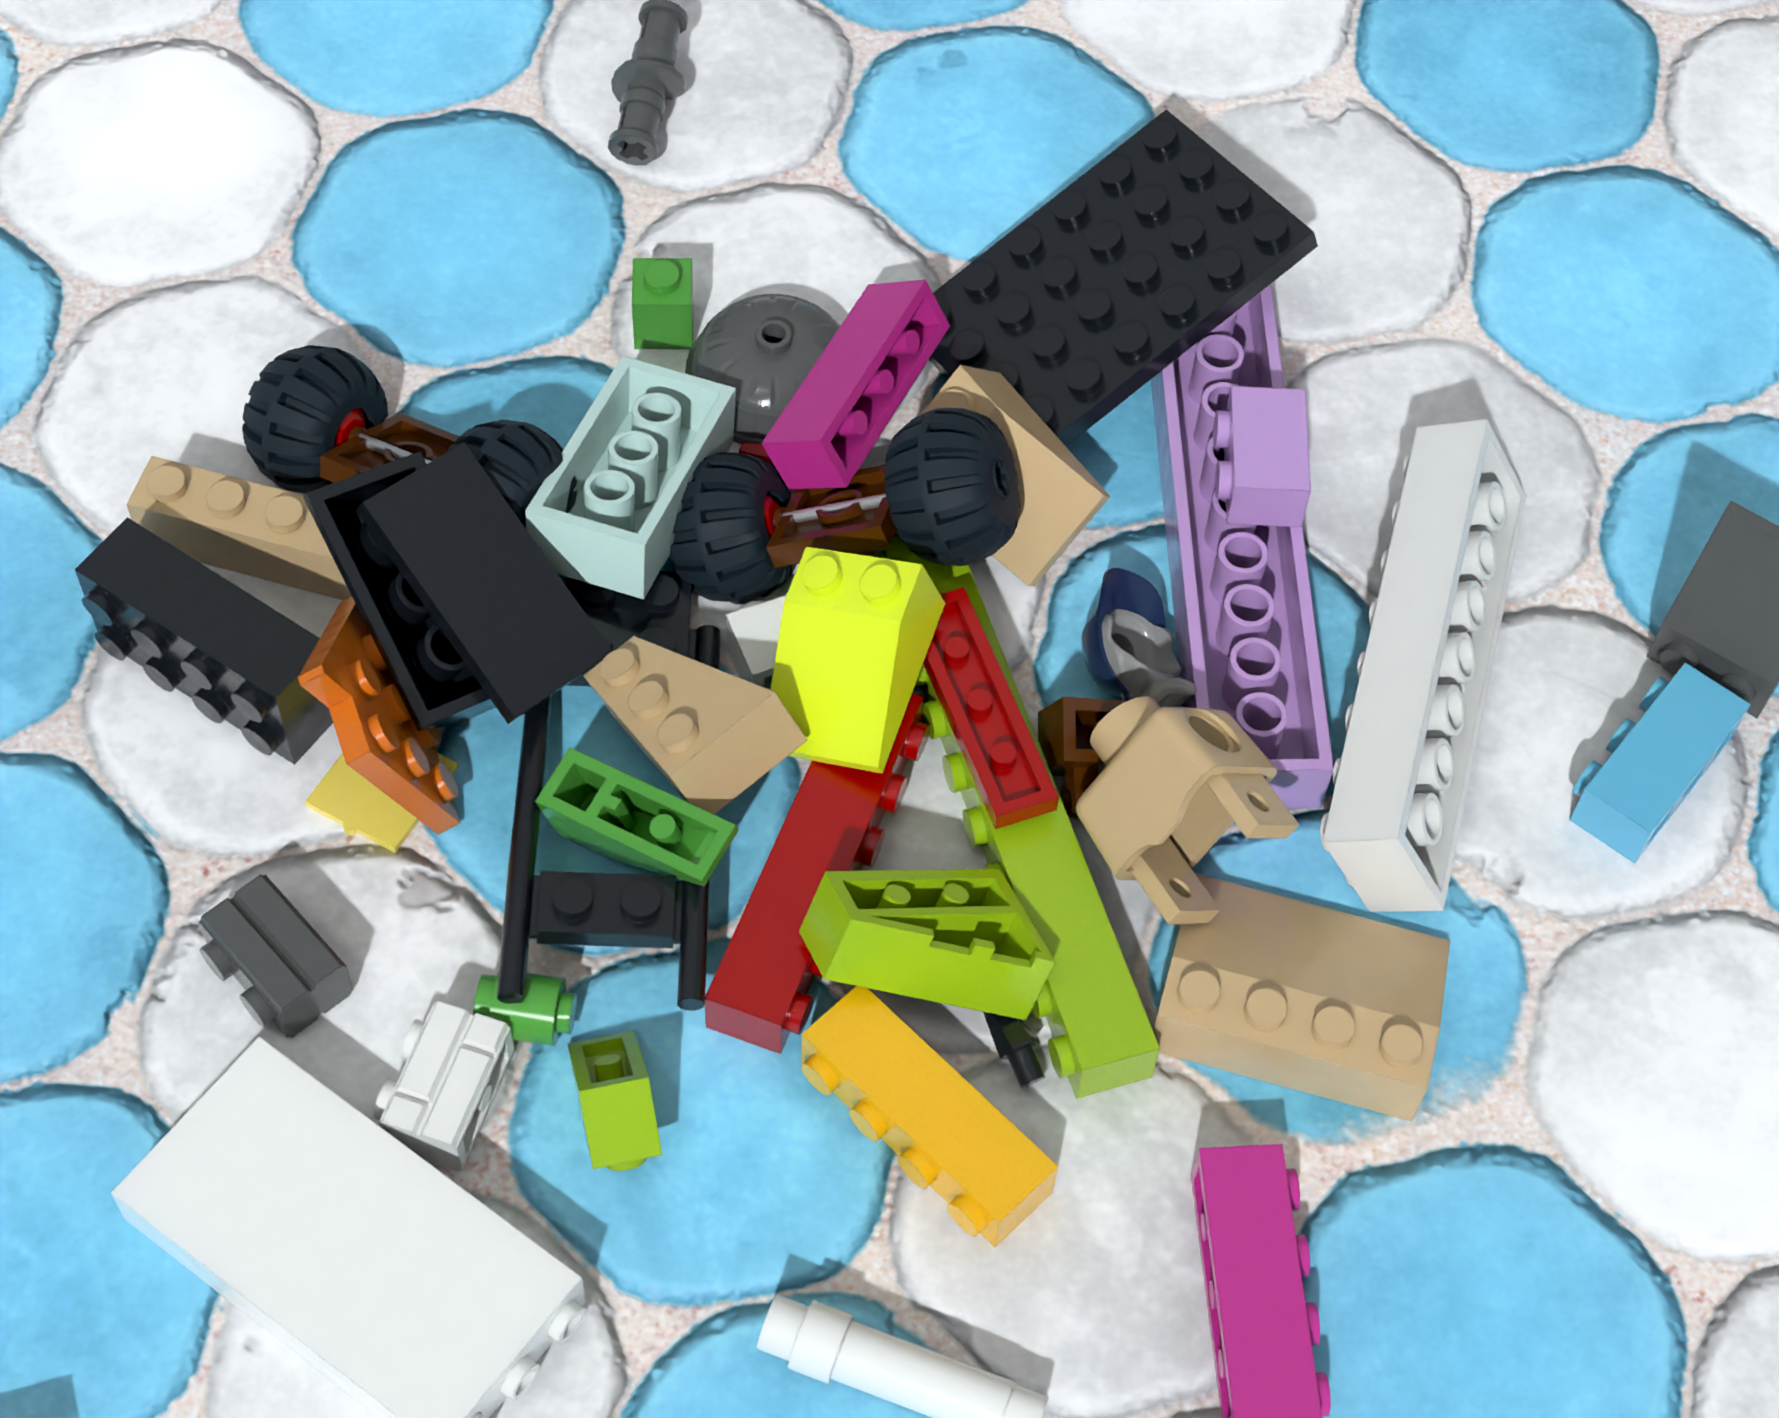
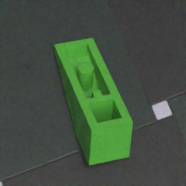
M569 747L535 801L557 834L608 859L666 876H676L677 879L704 887L739 831L735 824Z

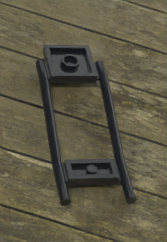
M660 571L644 600L567 577L566 587L612 651L635 636L719 669L721 631L718 627L712 625H703L696 630L690 629L692 584L682 579L677 572ZM581 675L567 686L590 685ZM551 695L524 713L507 873L497 999L505 1004H519L524 1001L529 939H537V944L673 949V944H680L677 1005L679 1008L689 1011L702 1009L705 1005L710 878L704 887L687 881H676V876L558 871H541L540 876L535 875L541 813L535 801L543 790Z

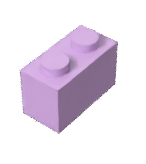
M1231 386L1226 411L1216 410L1213 427L1214 448H1224V461H1218L1216 465L1215 497L1226 499V524L1301 527L1311 493L1306 389Z

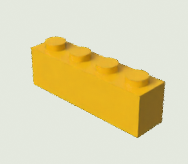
M854 987L802 1033L801 1069L808 1081L820 1093L826 1096L833 1092L850 1109L849 1115L851 1120L868 1139L877 1142L881 1138L899 1156L898 1163L911 1181L923 1189L931 1186L949 1203L947 1205L949 1214L958 1226L969 1235L976 1237L980 1233L991 1245L996 1247L1053 1193L1058 1165L868 988Z

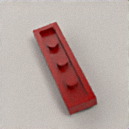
M962 587L940 594L945 602V606L923 665L994 828H1002L1056 811L1059 799L1058 794L965 588Z

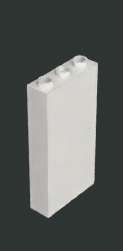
M258 1037L111 1192L121 1214L127 1222L377 1418H490L507 1397L515 1401L525 1393L539 1372L540 1365L537 1361L554 1341L558 1344L566 1342L580 1326L586 1314V1308L583 1307L586 1303L581 1276L261 1037Z

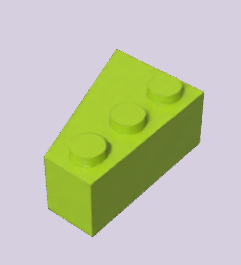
M1000 869L825 871L799 930L803 941L825 980L1021 1020H1027L1056 963Z

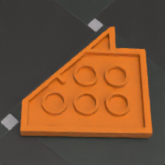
M351 596L340 602L298 676L300 686L329 708L346 764L439 835L460 824L453 799L459 795L458 787L450 770L439 760L435 745L441 743L438 728L418 731Z

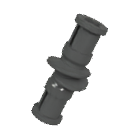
M649 0L640 7L638 20L641 24L639 39L634 44L632 59L625 61L618 67L611 80L612 92L620 102L619 112L621 115L617 130L609 137L608 149L616 159L626 164L636 166L647 165L657 159L659 145L656 141L659 123L663 121L666 106L664 100L677 98L684 91L685 81L683 76L675 69L678 53L676 47L679 34L687 28L688 15L682 7L668 0Z

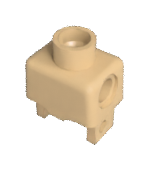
M1148 696L1136 697L1111 710L1098 722L1091 733L1090 744L1106 767L1076 803L1077 815L1116 879L1137 880L1168 925L1209 923L1221 910L1192 868L1234 822L1246 838H1288L1299 826V823L1269 785L1277 774V768L1226 711L1206 708L1160 707L1154 698Z

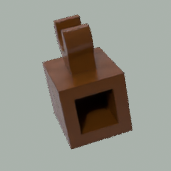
M1062 697L1038 712V742L1051 775L1065 776L1060 797L1069 819H1079L1076 812L1078 799L1106 767L1090 744L1091 733L1105 715L1124 703L1125 700Z

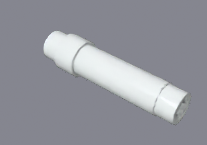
M776 1294L758 1339L757 1349L789 1361V1370L826 1384H830L831 1380L837 1381L931 1418H1042L1049 1396L1017 1385L1012 1380L853 1321V1314L812 1300L810 1306Z

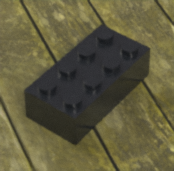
M127 517L75 569L84 594L82 604L92 615L97 629L95 638L108 654L121 661L126 657L141 665L148 677L162 689L172 692L176 688L192 698L197 709L213 722L222 723L226 720L241 730L245 739L259 752L265 755H271L275 752L295 765L333 724L329 708L300 686L298 680L301 670L320 638Z

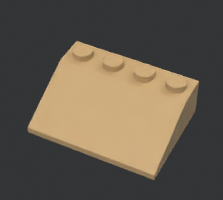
M1195 873L1221 910L1209 923L1180 924L1153 1028L1160 1047L1159 1053L1413 1121L1429 1085L1441 1024L1450 940Z

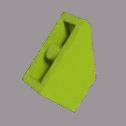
M632 1030L567 1043L592 1168L607 1167L613 1171L630 1170L644 1164L647 1158L662 1155L649 1076L635 1031Z

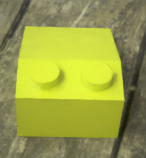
M805 547L783 605L770 689L776 692L807 738L804 744L789 755L790 757L883 773L945 606L944 600L922 564Z

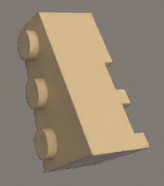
M635 636L616 650L607 654L600 663L583 675L620 726L686 802L712 814H716L807 741V738L776 692Z

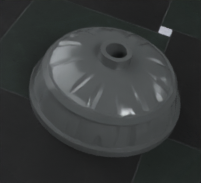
M762 294L748 297L727 306L708 322L690 349L686 361L685 374L736 388L733 441L739 444L743 442L761 444L841 325L827 311L799 297L784 294Z

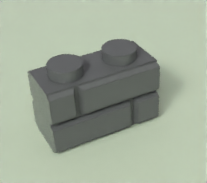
M260 874L237 890L232 899L226 898L203 914L199 921L207 943L199 949L201 955L219 979L225 981L233 975L246 991L241 993L239 997L250 1015L263 1028L274 1022L287 1038H293L315 1022L319 1014L327 1013L349 997L353 990L347 966L266 874Z

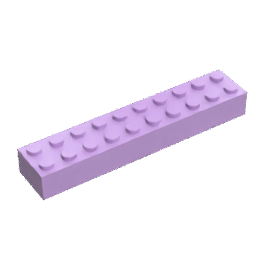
M1270 284L1151 379L1178 661L1182 668L1180 678L1191 681L1197 690L1194 695H1191L1183 702V707L1226 711L1277 768V774L1269 785L1287 809L1321 808L1333 774V760L1302 526L1226 524V499L1215 497L1216 465L1218 461H1224V448H1214L1213 445L1214 417L1216 410L1226 411L1231 386L1284 388L1273 295Z

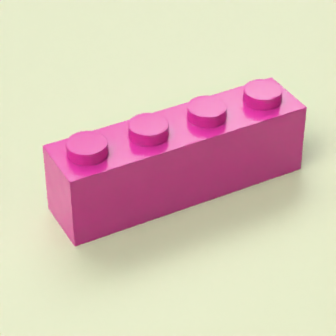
M926 279L868 284L761 443L788 489L845 488L853 479L950 327Z
M1282 1144L1199 1148L1190 1176L1221 1418H1322L1323 1416H1329L1331 1400L1328 1378L1325 1372L1315 1371L1312 1346H1318L1320 1341L1318 1309L1315 1302H1305L1302 1278L1308 1277L1310 1272L1309 1246L1304 1234H1295L1292 1211H1297L1300 1205V1186L1297 1171L1295 1168L1286 1169Z

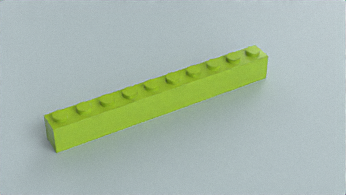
M896 531L889 547L870 556L922 564L940 594L962 587L965 588L1059 797L1056 811L995 829L926 669L922 665L915 687L921 686L927 701L923 703V717L925 724L930 725L929 736L932 740L940 738L947 754L942 757V764L948 787L952 793L961 792L967 809L963 810L962 815L969 843L973 848L982 847L988 863L983 866V869H1000L1056 961L1032 1008L1037 1019L1046 1017L1053 1038L1048 1040V1048L1054 1070L1059 1078L1068 1076L1076 1099L1151 1078L1154 1074L1160 1047L969 565H941L922 559L905 546Z

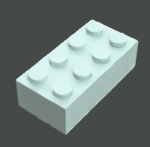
M626 356L621 357L562 451V463L543 481L525 510L526 530L557 574L644 600L670 554V546L673 544L675 537L673 529L678 513H681V500L687 484L692 482L693 472L705 457L720 452H728L733 444L736 388ZM575 475L577 485L574 488V492L577 490L576 502L574 507L566 513L570 485Z

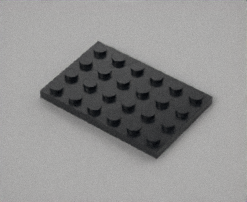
M1166 109L933 292L950 327L929 358V361L947 379L951 377L959 365L1001 373L1067 447L1318 247L1313 230Z

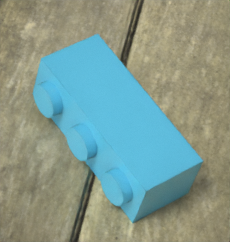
M1687 663L1683 664L1670 682L1659 677L1639 705V709L1645 712L1637 723L1626 718L1610 739L1606 750L1612 753V755L1602 766L1593 760L1577 780L1572 792L1578 795L1580 799L1571 815L1570 821L1635 864L1732 739L1751 704Z

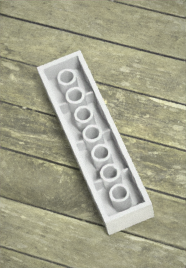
M1487 419L1417 427L1411 453L1405 455L1403 462L1405 481L1400 501L1395 502L1392 510L1394 529L1389 550H1385L1381 558L1382 582L1378 599L1374 600L1370 606L1369 622L1371 630L1366 651L1361 652L1358 658L1357 672L1359 683L1354 704H1350L1346 711V740L1342 757L1337 758L1333 768V783L1335 787L1330 810L1323 815L1320 825V835L1324 849L1332 855L1344 873L1347 883L1354 888L1369 912L1444 911L1526 501V494Z

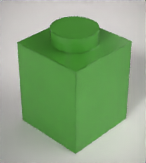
M633 258L632 319L634 349H691L693 345L694 323L692 258Z

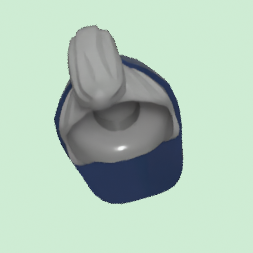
M1120 568L1108 569L1103 576L1097 610L1082 631V653L1092 679L1103 691L1125 700V702L1136 697L1148 696L1154 698L1160 707H1180L1197 690L1191 681L1178 678L1182 668L1173 654L1174 638L1171 632L1166 629L1161 597L1155 587L1142 576Z

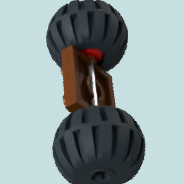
M309 345L288 350L275 357L274 361L269 362L259 373V381H254L248 393L251 397L249 403H245L242 417L245 422L242 426L244 443L247 452L260 472L279 487L301 493L316 490L419 451L426 464L465 442L525 529L526 508L543 481L563 461L561 454L563 448L542 429L526 422L498 420L483 423L468 429L461 436H457L403 413H398L385 420L388 417L387 399L381 384L371 369L352 354L333 347ZM575 475L570 485L566 513L574 507L576 502L577 490L574 492V488L577 485Z
M964 408L934 409L913 418L894 435L887 449L885 465L859 469L845 488L795 489L792 497L790 496V490L777 469L765 460L744 453H716L705 457L698 464L693 472L692 482L687 484L681 500V513L677 514L673 529L675 537L673 544L670 546V557L674 561V567L678 575L692 584V591L695 594L711 601L731 602L735 605L745 604L758 597L764 598L785 584L793 574L796 565L800 563L805 547L870 556L889 547L896 531L905 546L922 559L941 565H971L996 553L1011 539L1017 528L1020 514V492L1018 488V473L1015 469L1012 451L1008 447V441L1001 429L987 416Z

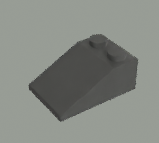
M1731 501L1665 617L1646 657L1661 664L1665 670L1673 675L1679 671L1684 663L1689 664L1750 703L1751 705L1746 713L1755 718L1759 717L1779 685V526Z

